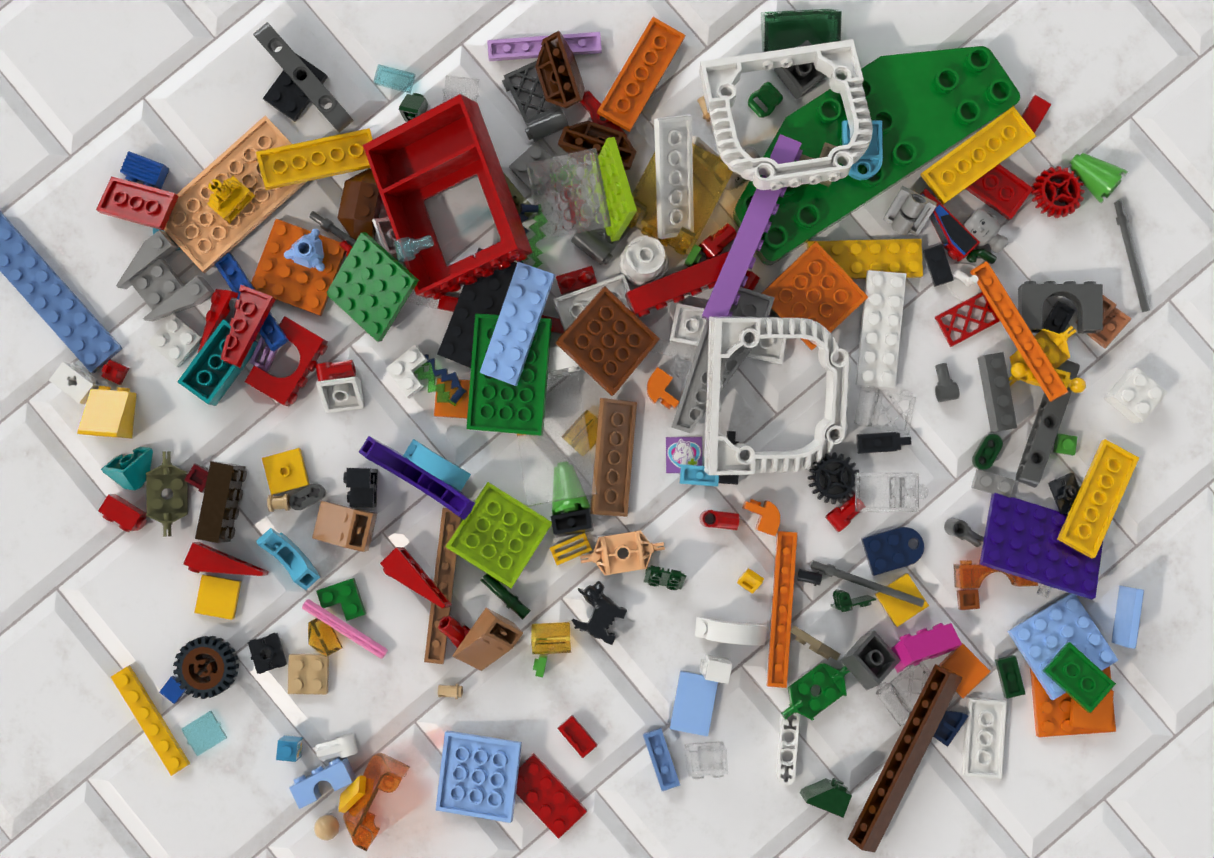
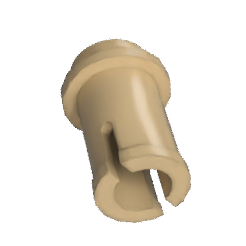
M702 96L697 102L703 112V119H706L708 122L711 121L710 114L707 112L705 99Z
M456 684V686H438V697L462 698L463 686H459V684Z

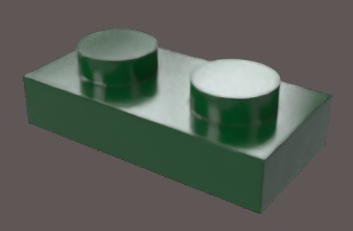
M1012 655L995 659L1004 698L1008 699L1025 695L1016 656Z

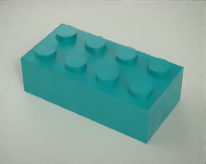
M224 319L177 381L205 403L213 406L219 403L252 358L258 342L254 340L240 368L221 360L226 336L230 334L231 330L230 322Z

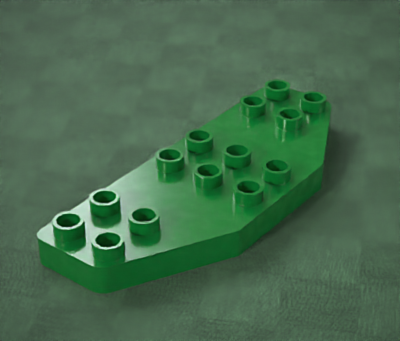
M984 46L886 55L880 56L861 69L864 79L862 86L871 120H882L883 161L881 168L873 177L866 180H857L847 175L845 178L831 182L829 187L820 183L814 185L810 183L802 184L794 188L787 187L784 196L778 197L776 203L780 205L776 214H771L769 222L772 223L768 233L763 232L761 240H764L760 251H755L761 262L765 265H773L1015 106L1020 100V93L992 51ZM829 89L787 116L763 157L770 158L780 134L801 142L800 149L803 150L802 154L814 159L819 158L825 142L837 147L841 146L842 122L847 120L841 94ZM859 165V166H858L857 169H858V172H859V173H861V174H866V173H867V167H866V166H864V165ZM749 181L733 211V219L739 228L756 191L753 181Z

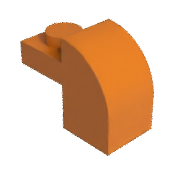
M659 367L655 369L648 380L647 395L653 404L658 399H661L660 403L668 409L671 407L675 409L680 401L664 391L673 377Z
M750 499V502L744 501L743 509L760 515L755 529L776 536L780 525V513L777 507L766 500L763 507L760 506L761 502Z

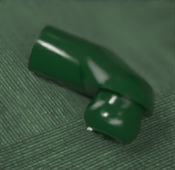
M973 249L966 257L970 263H975L977 258H981L989 264H993L997 259L994 254L986 249Z

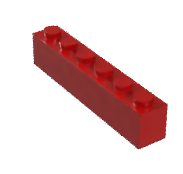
M729 251L626 292L625 298L631 312L636 316L643 317L650 314L649 310L654 308L661 310L668 306L667 303L683 301L685 299L684 296L689 294L692 296L698 295L706 287L713 289Z

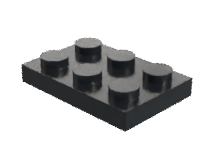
M296 54L323 84L328 76ZM284 70L263 97L265 102L294 122H296L310 102V99ZM302 75L300 80L306 79L307 75Z

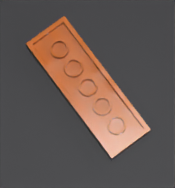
M652 17L599 107L597 114L630 132L686 35Z

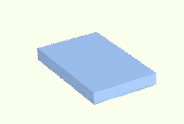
M1119 586L1111 643L1128 648H1136L1144 590Z
M680 671L670 729L708 736L718 682L705 680L701 674Z

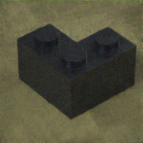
M347 468V472H344L343 482L346 483V487L350 488V491L347 492V503H350L349 507L373 508L377 506L378 469Z

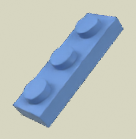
M659 728L644 733L643 737L661 791L680 786L662 729Z

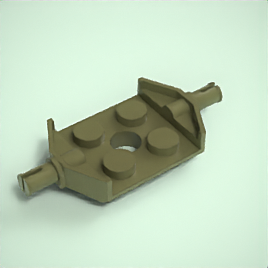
M166 451L162 452V465L146 473V516L162 523L163 537H167V529L168 537L172 536L171 525H173V522L188 515V485L184 481L187 472L173 466L171 463V451H167V459ZM166 488L173 491V497L169 500L164 499L161 495L162 491Z

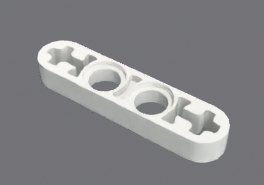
M794 713L793 716L795 718L791 719V725L795 726V728L784 727V725H789L788 719L785 720L782 715L780 720L776 774L779 782L786 786L794 782L796 774L800 722L798 713ZM787 731L794 733V739L790 742L785 741L783 737ZM785 751H790L793 756L791 760L784 761L782 754ZM781 764L788 766L787 772L791 776L787 777V780H784L781 774H785V767L781 766Z

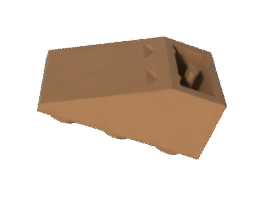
M321 501L312 538L361 552L369 551L378 513Z
M486 607L452 656L482 671L513 649L523 632L514 622Z

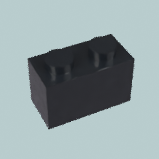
M589 509L550 516L553 534L556 538L594 531Z

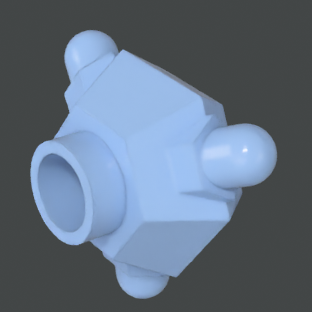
M313 229L310 234L303 235L291 245L292 248L284 252V257L292 259L294 263L307 268L315 267L318 271H323L325 265L322 262L324 252L322 240L319 238L320 231Z

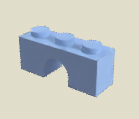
M337 757L329 762V766L325 768L319 766L311 771V775L297 777L293 780L294 784L289 789L299 809L317 801L322 796L318 788L319 781H328L334 791H337L351 784L356 779V776L347 757L343 759Z

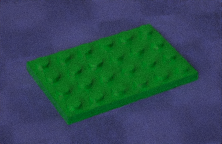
M475 313L466 429L543 436L552 319H540L518 385L515 386L480 373L499 315Z

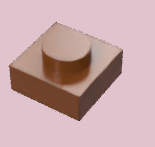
M978 589L957 590L959 610L980 609Z

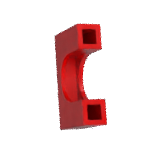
M284 316L279 326L289 341L299 351L300 363L298 368L290 376L277 378L254 365L244 382L282 405L289 407L290 404L292 405L296 401L299 389L306 385L308 381L307 376L310 371L313 372L315 370L319 356L326 352L328 341Z

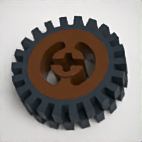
M203 636L186 643V646H183L180 649L181 652L176 655L175 658L178 660L173 664V666H177L173 673L178 675V678L175 679L176 683L181 682L182 684L179 686L180 689H186L185 693L187 695L193 694L192 697H201V699L214 697L227 690L234 683V677L238 674L236 669L239 668V663L236 664L238 656L233 655V652H235L234 648L230 649L228 647L230 643H224V639H216V636ZM202 654H208L212 657L203 658ZM210 676L211 680H205L201 677Z

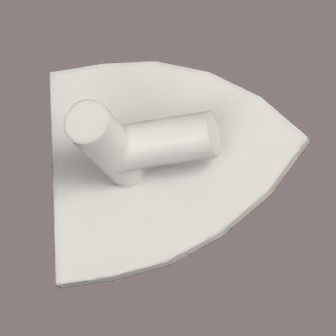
M964 263L949 265L954 281L946 283V286L952 294L962 302L977 295L980 289L977 284L978 277L976 275L972 276L970 273L976 266Z

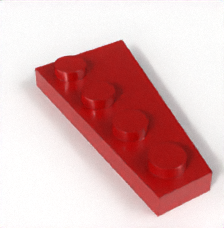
M240 285L239 291L241 293L239 300H236L234 318H231L230 334L226 336L220 358L224 362L239 368L276 300L273 296Z

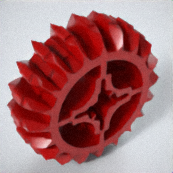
M1057 166L1055 169L1050 167L1047 171L1041 172V176L1035 178L1036 182L1032 184L1035 190L1031 192L1035 197L1032 199V202L1037 201L1038 204L1035 208L1041 207V214L1047 211V217L1053 215L1055 218L1060 216L1066 217L1068 213L1072 214L1075 212V209L1080 207L1079 202H1082L1084 199L1081 195L1084 194L1085 190L1080 189L1084 183L1078 182L1080 176L1074 177L1075 171L1068 173V167H1065L1063 170L1061 166ZM1050 179H1058V180H1061L1062 182H1061V183H1056L1055 181L1051 182ZM1055 201H1058L1060 203H1065L1066 205L1058 206L1053 203Z

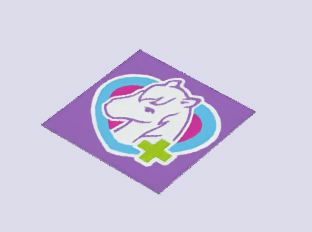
M666 437V473H680L681 464L702 466V437Z

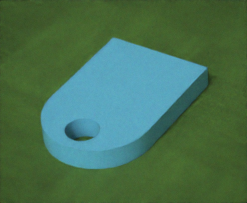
M843 120L842 145H848L850 142V128L848 120ZM872 120L873 133L870 145L863 156L852 165L848 174L850 177L857 180H866L873 177L881 168L883 161L882 120ZM859 165L867 167L866 174L858 172L857 168Z

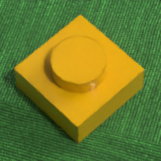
M748 568L740 576L737 584L753 594L763 583L764 578Z

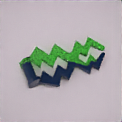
M521 204L519 217L522 223L529 219L524 215L525 212L537 213L536 216L532 217L537 222L529 226L536 235L528 240L533 252L529 257L535 261L533 267L537 268L543 264L537 258L543 252L535 244L546 236L539 228L547 223L548 220L542 214L541 204ZM524 227L526 234L530 232L527 228Z
M425 354L424 356L428 361L422 366L429 365V371L424 372V367H421L414 374H418L417 378L419 380H429L428 393L438 392L437 403H451L456 406V403L463 394L467 393L461 386L456 372L448 374L447 369L435 370V358L429 359V355ZM441 375V382L452 380L451 389L458 387L450 399V391L445 392V384L435 385L437 376Z

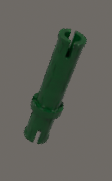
M487 573L480 580L507 605L508 609L514 611L522 620L531 611L521 603L517 595L514 596L498 580Z

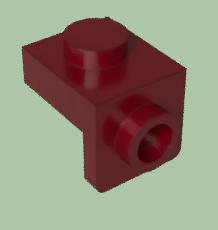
M194 464L184 481L199 489V492L203 493L205 491L208 470L198 464Z

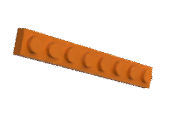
M986 261L971 270L972 276L976 275L978 277V286L1049 401L1052 402L1067 394L1069 391L990 264Z
M777 531L766 683L768 687L787 688L797 532Z

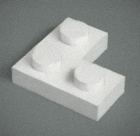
M413 345L386 368L409 399L424 387L414 372L428 361L416 345Z

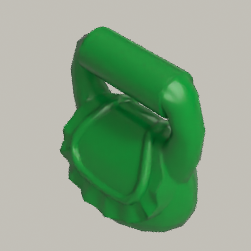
M765 82L760 89L750 95L748 106L759 118L769 116L775 107L782 102L783 96L770 82ZM758 97L768 110L764 112L753 100L754 98Z

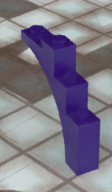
M368 436L359 450V453L366 459L418 488L458 517L465 520L471 513L475 502L457 488L420 468L398 451Z

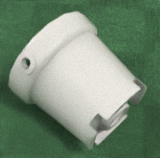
M642 235L632 240L622 251L619 266L626 280L632 285L640 287L665 277L668 271L669 260L666 250L658 239Z

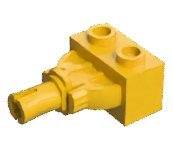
M234 176L224 180L223 184L217 179L211 180L214 183L213 185L210 182L208 184V188L214 193L210 195L207 205L229 224L255 197Z

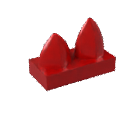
M592 266L556 276L561 296L597 284Z

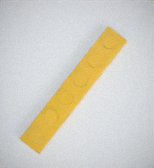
M129 665L111 676V679L170 775L172 776L190 764L189 760L131 666Z

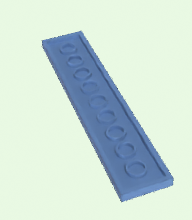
M0 211L1 273L91 373H95L109 359L116 355L122 347Z

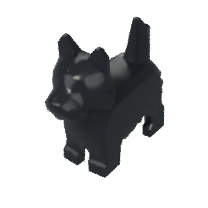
M597 581L593 586H587L584 590L578 588L580 594L583 595L585 600L594 609L588 622L572 619L571 621L575 625L574 628L579 629V631H586L594 638L602 639L605 643L613 645L616 636L612 632L608 633L607 629L613 624L612 621H615V617L624 619L627 609L619 607L609 597L604 595L605 587L600 581Z

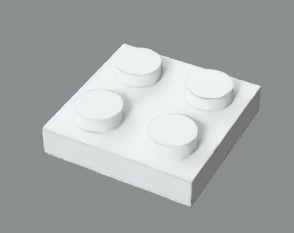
M171 314L147 343L176 367H180L200 344L202 337L175 314Z

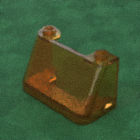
M377 753L370 759L362 775L366 777L365 794L343 815V821L354 845L365 851L369 849L380 830L374 822L376 815L368 812L378 790L380 789L387 793L395 791L410 766L383 753Z

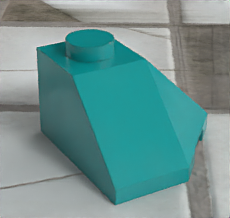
M138 447L133 449V454L125 456L121 454L114 457L101 470L122 488L138 490L146 481V473L151 470L153 450L151 448Z

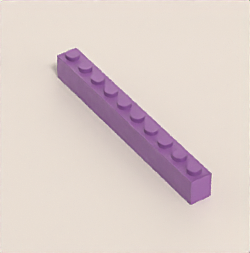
M780 134L770 159H773L778 164L794 162V160L799 161L803 152L800 149L802 143ZM782 187L779 190H759L756 188L704 309L702 318L709 320V317L732 316L733 312H730L732 304L737 305L740 298L738 290L740 286L744 287L748 279V276L745 275L747 269L752 270L756 261L753 255L756 250L760 251L764 240H761L763 232L768 233L772 223L769 222L771 214H776L780 205L776 203L778 197L784 196L787 187Z

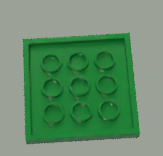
M361 232L330 285L327 296L371 337L380 342L387 334L419 280L366 232Z

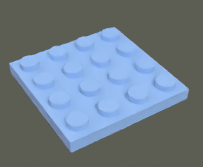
M1072 593L1007 631L1051 700H1055L1066 692L1042 670L1067 642H1071L1101 671L1118 661L1077 596Z
M447 730L444 736L436 811L511 823L514 814L522 742Z

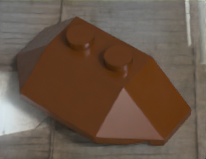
M557 31L542 39V47L535 68L545 100L566 109L583 100L585 88L574 54L561 32Z
M591 121L565 126L558 141V146L572 158L594 166L606 139L615 137L625 170H630L636 155V150L625 133Z
M370 168L346 180L344 183L337 218L354 240L358 239L361 232H366L375 239L376 229L372 220L379 218L382 198Z

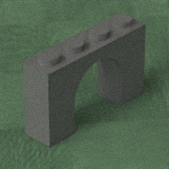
M1026 281L1018 288V311L1032 333H1038L1042 330V307L1045 300L1052 296H1063L1073 302L1077 309V333H1099L1103 330V284H1096L1095 281H1087L1084 284H1076L1075 281H1066L1064 284H1056L1055 281H1046L1044 284H1036V281Z

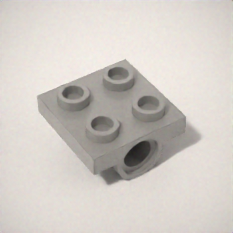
M902 186L883 220L891 223L893 230L899 234L907 235L911 233L918 236L936 208L937 202Z

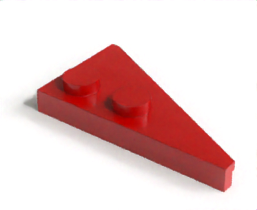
M216 289L212 294V304L206 314L207 322L198 353L221 321L225 320L229 314L231 298L237 299L239 293Z

